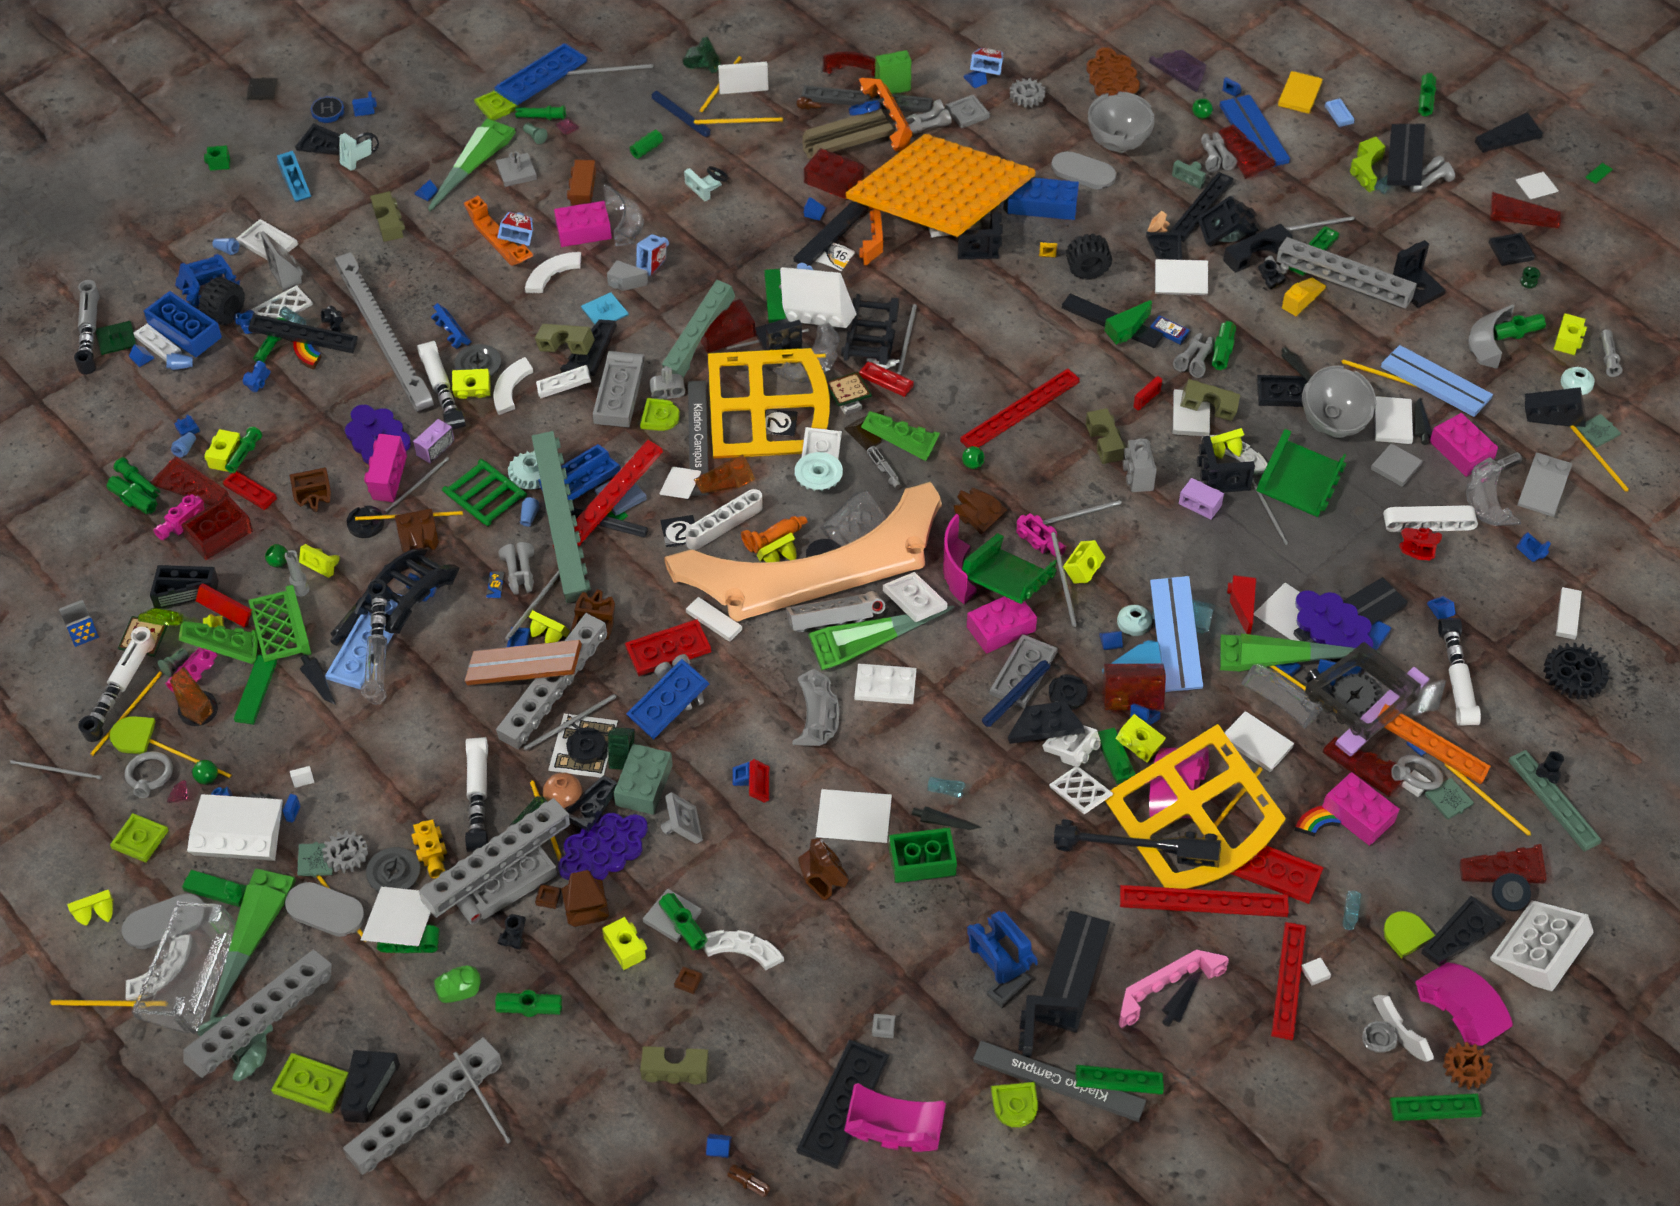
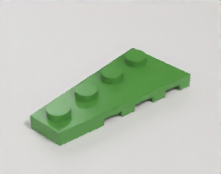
M869 411L861 428L924 461L929 457L940 434L935 431L933 433L925 431L926 428L919 426L918 428L908 426V423L903 421L895 422L890 417Z
M183 621L180 626L179 641L250 664L256 661L258 645L256 630L251 632L244 631L243 628L231 630L219 625L215 628L209 627L208 624Z

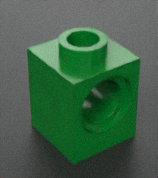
M227 145L207 147L204 161L205 164H208L210 171L230 169V154Z

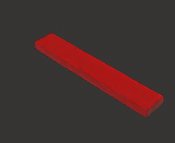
M1289 922L1284 924L1272 1037L1293 1040L1306 925Z

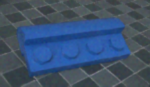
M599 444L561 466L566 469L568 479L564 481L565 484H569L571 495H567L568 500L576 499L610 477H613L621 470V466L611 459L609 452ZM538 479L539 485L542 489L541 480Z

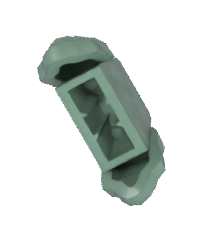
M229 1014L210 1019L200 1025L197 1029V1034L202 1036ZM271 1024L263 1033L257 1034L248 1045L238 1049L231 1057L237 1065L233 1074V1080L239 1082L252 1075L258 1067L262 1066L267 1054L266 1034L273 1031Z

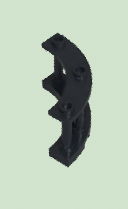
M856 294V298H853L852 302L856 316L853 318L851 331L847 332L845 347L842 346L841 357H844L843 360L848 361L850 356L871 358L879 361L881 365H887L889 361L887 359H890L895 337V330L892 327L893 322H897L900 300L899 298L891 297V302L888 301V303L861 300L862 296L860 294ZM860 307L887 310L889 312V319L885 320V322L859 319ZM857 326L884 329L886 335L880 337L856 334ZM854 341L878 343L881 346L880 348L854 345Z
M426 548L409 550L389 564H386L375 579H381L388 584L395 578L411 589L405 596H400L393 592L391 600L397 603V607L391 615L387 613L384 615L386 617L385 631L400 634L412 613V610H410L416 602L420 603L431 592L430 589L452 585L460 567L454 564L439 565L425 557L428 550ZM421 563L433 570L426 569L425 567L421 566ZM411 568L424 577L419 581H414L401 574V572ZM368 590L358 599L354 613L367 615L370 612L373 614L371 609L373 605Z

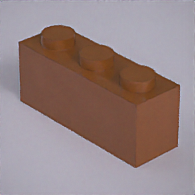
M575 160L574 167H571L572 178H569L570 190H567V200H570L571 206L592 203L596 179L595 160Z

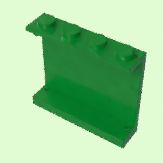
M1284 429L1256 491L1318 517L1320 512H1325L1329 502L1326 499H1331L1335 488H1332V486H1337L1341 476L1338 473H1343L1347 464L1344 462L1346 454H1343L1339 462L1288 441L1292 431Z
M997 533L965 559L962 571L967 574L969 580L1022 604L1026 599H1030L1034 592H1038L1042 585L1045 586L1049 579L1055 577L1057 560L1050 562L1045 569L1040 568L1002 550L1001 546L1004 536Z

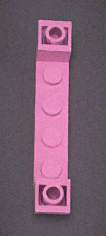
M1195 950L1127 987L1119 1026L1121 1028L1126 1025L1130 1026L1138 1021L1141 1010L1138 1002L1144 1000L1148 994L1159 992L1166 984L1177 982L1184 974L1193 973L1199 967L1208 979L1214 976L1219 977L1226 972L1229 959L1224 955Z

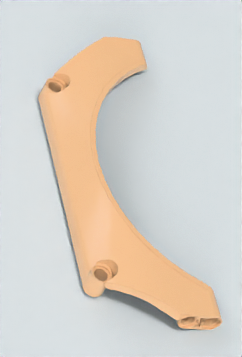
M931 482L906 488L894 511L875 529L838 549L803 559L770 563L739 562L716 558L691 549L666 556L664 560L668 573L674 583L683 582L703 590L722 605H727L729 618L737 622L923 568L925 566L924 548L927 546L933 520L942 506L941 498Z

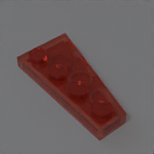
M1234 124L1218 131L1224 140L1227 150L1236 158V165L1245 179L1276 165L1275 160L1269 158L1263 150H1260Z
M1492 192L1490 220L1559 228L1560 211Z
M177 456L150 481L158 488L182 496H190L191 494L195 497L199 496L205 504L218 507L229 495L226 489Z
M1334 737L1323 749L1322 753L1388 797L1404 781L1394 780L1392 777V767L1397 763L1390 760L1386 762L1377 758V754L1372 752L1365 753L1360 749L1350 757L1335 745L1339 739L1337 737Z
M1541 844L1526 849L1525 847L1516 848V851L1511 852L1500 851L1490 856L1485 854L1464 858L1459 863L1461 881L1495 882L1498 877L1507 873L1518 874L1524 877L1528 883H1545L1547 880Z

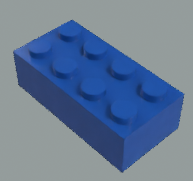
M1031 178L1009 196L1007 214L1075 220L1079 182Z
M171 291L144 310L147 323L195 358L222 338L216 321Z

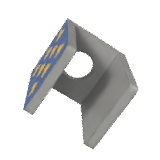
M83 600L59 609L75 647L99 638Z

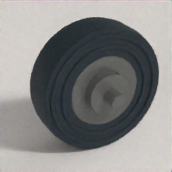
M1507 873L1498 877L1494 882L1492 897L1500 908L1507 911H1516L1525 907L1529 902L1531 888L1524 877L1515 873Z

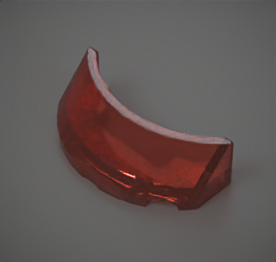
M848 51L835 52L823 56V72L831 73L833 68L841 69L843 65L872 70V76L875 77V58Z

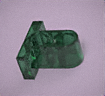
M703 37L698 46L689 48L682 61L683 65L689 69L707 66L711 73L717 72L718 65L721 64V60L708 37Z
M614 727L613 730L609 731L608 769L623 770L631 747L634 744V729Z

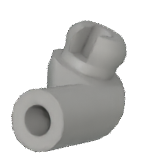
M1268 256L1265 261L1272 260L1275 262L1273 256ZM1286 263L1276 264V270L1283 275L1289 270V266Z

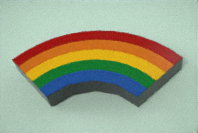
M1318 806L1301 816L1294 831L1315 836L1317 831L1323 827H1339L1341 821L1322 806Z

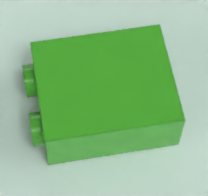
M907 50L875 56V79H881L888 86L892 94L911 91V59Z

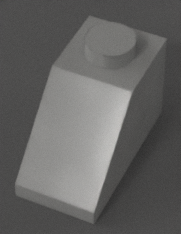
M617 260L607 273L608 286L622 291L646 286L648 284V273L644 269Z

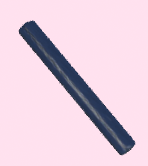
M659 91L652 93L654 101L702 136L707 137L711 134V130L707 126L693 123L694 120H697Z
M1040 661L982 718V723L986 727H991L1050 669L1048 661Z

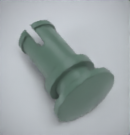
M526 123L523 127V131L529 134L536 144H542L546 141L548 133L545 129L535 127L531 123Z
M181 648L171 657L158 660V666L166 676H171L173 674L172 671H175L178 665L189 658V654L185 649Z

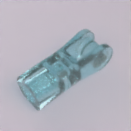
M1387 175L1376 183L1374 190H1380L1382 194L1388 191L1391 186L1387 185Z
M286 306L279 312V315L289 322L306 324V320Z
M930 777L927 791L962 798V790L965 789L966 785L962 781Z
M1348 891L1346 895L1343 927L1347 930H1352L1358 921L1361 894L1356 891Z

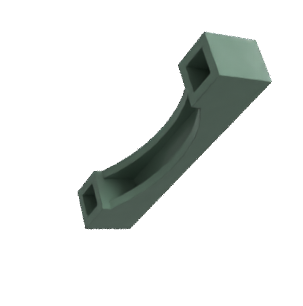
M719 280L715 281L662 363L663 368L668 366V368L672 369V374H679L684 378L703 335L715 318L722 311L727 310L736 297L731 285Z

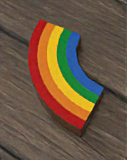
M293 341L294 352L300 363L314 370L322 358L321 353L315 351L310 344Z

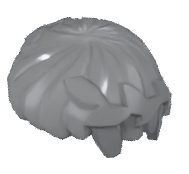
M1373 1021L1364 1028L1362 1040L1365 1047L1370 1051L1376 1053L1388 1052L1396 1047L1397 1034L1395 1033V1028H1391L1386 1022Z

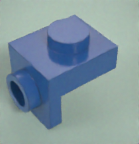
M371 91L368 92V98L352 100L355 116L375 114L374 107H377L376 97H372Z
M1526 533L1516 548L1534 562L1539 558L1543 559L1547 556L1551 543L1547 541L1541 544L1530 533Z
M1134 703L1131 705L1130 718L1135 714L1148 725H1152L1160 719L1161 712Z

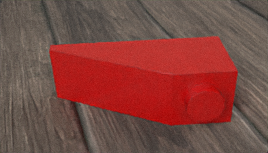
M1233 575L1232 583L1228 582L1227 594H1230V603L1246 634L1251 635L1256 578Z

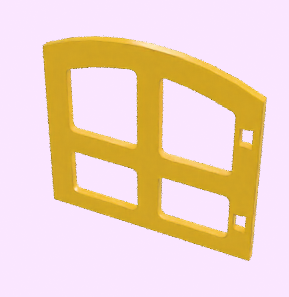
M811 348L708 354L713 459L802 454L804 440L767 441L766 409L814 407L811 428L827 430L830 414L828 385L820 362ZM792 354H793V358H783V359H782V355H792ZM738 357V361H727V358ZM802 363L811 382L813 393L777 396L764 395L762 366L764 364ZM748 366L750 396L722 398L720 367ZM724 411H751L753 441L751 443L725 444L723 442L722 413Z
M1218 724L1110 790L1113 795L1105 800L1129 837L1150 839L1152 835L1181 817L1189 815L1204 837L1206 834H1215L1218 836L1217 840L1222 841L1219 868L1201 866L1174 873L1157 848L1136 846L1164 888L1192 889L1232 873L1258 854L1275 836L1286 819ZM1225 744L1232 752L1229 756H1226L1221 749ZM1214 745L1229 766V769L1196 790H1190L1176 771L1175 766L1206 746ZM1161 776L1178 800L1140 823L1130 811L1123 798L1156 777ZM1236 783H1240L1260 809L1264 819L1245 841L1237 848L1232 849L1204 811L1202 805ZM1261 795L1268 802V805L1264 807L1257 800Z

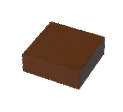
M541 884L535 900L536 906L556 909L561 888Z
M683 966L674 983V987L694 994L703 977L702 973Z

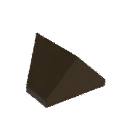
M884 410L878 411L876 413L884 415ZM865 416L846 426L845 430L867 451L869 447L879 445L882 438L861 428L867 417Z

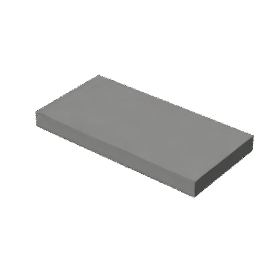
M1022 634L992 685L989 694L1003 699L1040 661L1046 660L1051 664L1058 648ZM1043 676L1014 705L1025 709Z

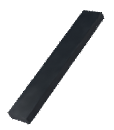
M1218 172L1173 226L1170 233H1181V241L1184 242L1199 224L1197 217L1216 204L1233 183V178Z
M852 201L793 257L794 262L798 264L805 263L807 266L813 264L868 211V206Z
M1071 293L1062 303V309L1104 327L1106 319L1117 315L1113 311ZM1142 324L1131 339L1155 349L1163 338V333Z
M256 314L252 315L248 327L249 332L348 353H354L358 341V336Z

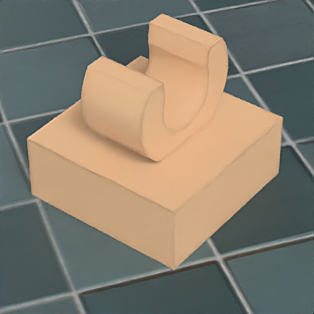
M1163 211L1157 214L1151 220L1148 231L1167 232L1166 228L1170 225L1165 220L1167 214Z

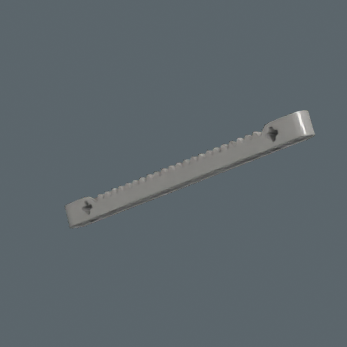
M349 252L335 257L334 261L343 281L415 411L418 412L434 406L433 399L424 381L416 376L413 366L408 361L407 356H405V352L400 347V343L397 341L389 324H387V320L384 314L382 315V311L379 305H377L374 296H372L367 284L362 279V275L358 272L359 266L354 256Z

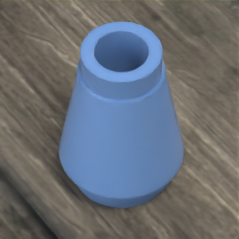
M215 238L213 240L214 248L229 255L236 254L239 251V242L234 238Z
M176 353L167 354V369L177 370L193 367V357Z
M188 432L174 441L171 447L172 453L177 457L186 456L196 441V436Z
M528 497L522 502L521 525L531 526L540 509L538 500Z

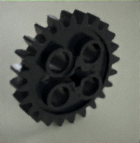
M1566 643L1564 648L1558 645L1557 649L1553 648L1552 652L1548 653L1543 672L1546 673L1545 679H1550L1548 684H1555V691L1558 689L1562 690L1561 695L1568 693V698L1575 695L1577 700L1582 695L1584 699H1587L1588 695L1595 697L1596 693L1600 694L1602 689H1605L1610 670L1606 669L1608 663H1603L1604 657H1597L1598 651L1592 653V647L1586 650L1584 649V644L1579 648L1576 643L1573 644V647Z

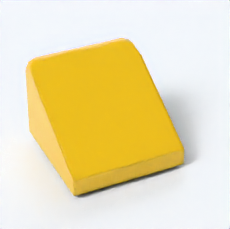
M1040 242L1039 256L1056 257L1057 243Z

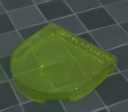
M151 608L140 613L138 621L159 625H181L184 616L182 614L178 616L179 613L175 611Z

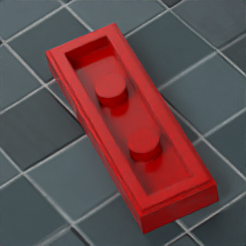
M869 361L859 371L863 379L903 397L914 386V381Z
M238 471L231 473L223 481L225 487L263 510L268 508L277 499L276 494Z
M205 584L199 586L196 602L244 628L248 625L252 609Z

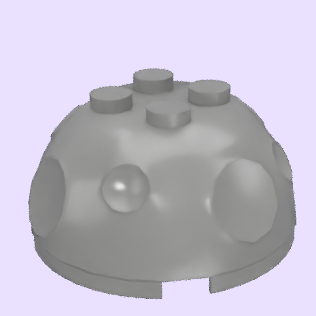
M1118 92V95L1108 96L1107 93L1096 98L1091 103L1088 111V126L1094 140L1098 144L1111 151L1123 153L1140 146L1150 136L1154 127V113L1151 110V105L1138 95Z
M1336 365L1322 368L1310 378L1303 389L1302 403L1306 419L1317 431L1332 437H1345L1360 432L1370 422L1376 406V396L1373 387L1362 374L1356 370L1353 372L1344 369V366Z

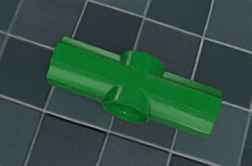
M1433 73L1422 75L1418 99V112L1421 116H1428L1433 113L1436 92V77Z
M1543 314L1528 317L1516 315L1512 318V321L1494 325V340L1509 337L1520 339L1523 338L1525 333L1544 329L1546 327L1545 317Z
M1231 321L1221 324L1219 336L1216 337L1212 366L1217 370L1227 368L1229 356L1232 354L1236 325Z
M112 476L108 479L107 489L119 496L126 506H134L146 515L153 514L156 511L157 501L145 494L138 484H130L119 476Z
M674 893L664 895L658 903L673 923L675 931L684 938L692 950L698 951L703 948L708 942V938L692 918L691 911L682 905Z
M525 990L521 993H497L495 1010L497 1013H522L525 1017H533L536 1014L560 1015L562 1011V995L536 994L532 990ZM528 1002H533L531 1005H525Z

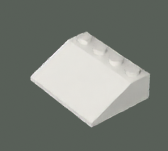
M784 267L780 269L783 310L789 322L800 319L801 323L848 327L856 316V312L841 273Z
M201 794L190 830L187 852L194 856L275 861L283 800Z
M1532 900L1490 957L1491 961L1535 987L1553 991L1594 933L1589 916Z

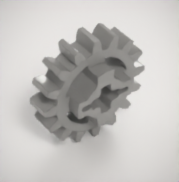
M1022 78V81L1016 80V83H1012V87H1010V99H1013V103L1018 102V106L1021 104L1025 108L1027 105L1033 107V104L1038 106L1039 102H1043V98H1045V87H1042V83H1037V80L1031 81V78L1028 80Z
M345 830L343 835L337 832V837L330 836V842H324L325 848L322 849L323 859L329 869L334 868V872H337L339 869H342L343 873L346 872V869H350L353 872V867H361L360 861L366 862L365 856L368 855L367 843L363 840L362 835L357 837L355 831L351 835L348 833V830Z

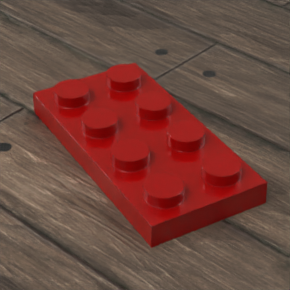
M698 619L625 643V648L638 677L654 672L655 668L663 662H669L672 666L673 660L682 654L687 655L690 660L711 653V646Z
M1265 846L1250 861L1230 874L1309 904L1324 867Z

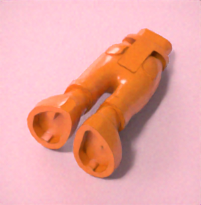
M792 516L790 519H783L761 533L744 530L741 532V538L745 547L750 552L758 553L761 548L785 535L799 531L802 525L808 523L805 516Z

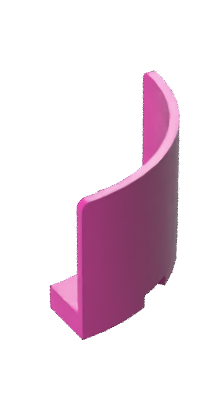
M956 514L950 521L945 533L943 574L944 579H946L949 585V590L960 602L965 604L976 594L977 588L968 581L967 574L962 571L963 561L970 552L971 546L958 538L959 515Z
M1161 748L1156 755L1154 763L1178 748ZM1203 748L1175 766L1178 774L1192 791L1199 788L1200 780L1205 779L1209 768V748ZM1161 776L1151 780L1150 817L1178 800ZM1185 815V816H1183V817H1181V818H1191V817H1190L1189 815Z
M1445 963L1416 981L1420 1001L1435 1005L1442 1011L1447 1010L1453 1016L1452 1020L1458 1027L1464 1043L1468 1042L1469 1045L1477 1044V1046H1483L1513 1026L1510 1014L1494 988L1480 975L1462 965Z
M858 1083L853 1088L844 1131L865 1142H868L869 1139L881 1142V1147L898 1150V1147L902 1146L912 1147V1152L934 1151L938 1149L946 1103L944 1101L914 1102L900 1100L876 1093Z

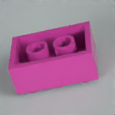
M604 201L554 209L561 247L611 239L610 222Z
M1462 413L1434 427L1430 443L1466 477L1478 471V468L1493 463L1498 447Z
M379 434L378 439L374 441V453L369 458V471L365 473L364 482L367 484L368 492H370L373 500L394 503L407 453L401 436Z
M1003 596L967 613L966 627L985 653L988 654L1020 639L1022 634L1028 635L1035 632L1037 616L1025 601L1020 604Z
M1352 772L1326 795L1322 806L1338 818L1344 827L1369 846L1395 823L1400 810Z

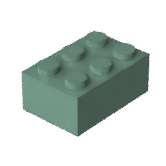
M633 744L614 791L615 806L654 815L673 766L671 752Z

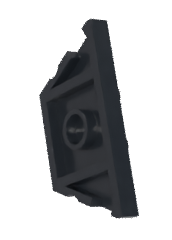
M1065 701L1025 707L1008 735V740L1012 744L1085 733V729Z

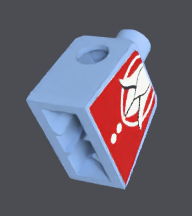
M987 48L978 49L972 54L970 70L1000 75L1003 52Z
M508 212L500 223L497 238L529 246L533 231L532 218L524 216L520 212Z
M651 234L637 243L636 267L646 270L648 276L651 277L666 259V247L669 245L668 239Z

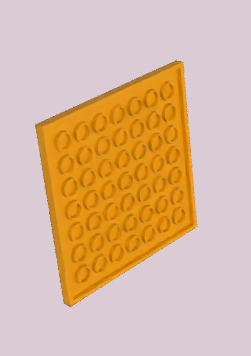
M924 134L847 191L846 199L958 237L1034 177L1035 169L959 145L958 143H952L930 134Z

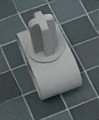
M664 366L661 369L660 376H654L649 381L651 395L654 399L679 398L685 394L683 377L679 374H672V369L668 368V366Z

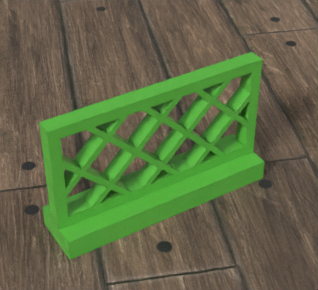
M293 585L286 586V591L248 600L252 609V616L264 662L299 653L311 655ZM278 599H285L281 606L274 604ZM254 605H266L262 611L254 608ZM270 607L277 610L273 616L266 613ZM282 612L289 615L285 621L278 618ZM262 617L269 619L266 625L258 623ZM274 622L281 624L277 631L270 628ZM285 627L292 629L289 635L281 633ZM266 631L274 634L270 640L262 638ZM278 636L285 639L281 645L274 643ZM289 641L297 644L296 648H285ZM270 646L277 649L275 653L266 655V651Z

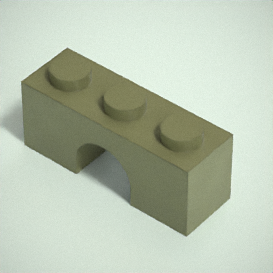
M390 191L370 196L383 242L404 238L402 231L405 230L403 220H399L401 219L400 210L396 209L398 207L396 198H392Z
M542 324L535 337L540 351L556 352L560 345L567 343L572 354L585 355L588 354L595 340L590 327Z
M1188 379L1183 388L1180 406L1197 411L1202 402H1210L1215 407V417L1232 421L1238 410L1240 394L1220 389L1213 385L1200 383L1197 380Z
M1108 408L1087 412L1085 425L1090 437H1104L1098 439L1097 453L1101 463L1106 464L1123 460L1126 445L1124 441H1121L1119 428L1115 427L1114 417L1110 415Z
M643 1046L640 1067L641 1079L647 1082L667 1081L673 1084L679 1082H689L694 1085L707 1083L708 1049L686 1048L684 1060L680 1063L672 1064L666 1060L665 1047Z

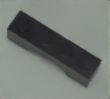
M1280 223L1254 236L1243 239L1234 245L1225 248L1223 261L1234 273H1237L1249 267L1251 254L1263 250L1278 254L1279 247L1287 237L1293 239V235Z

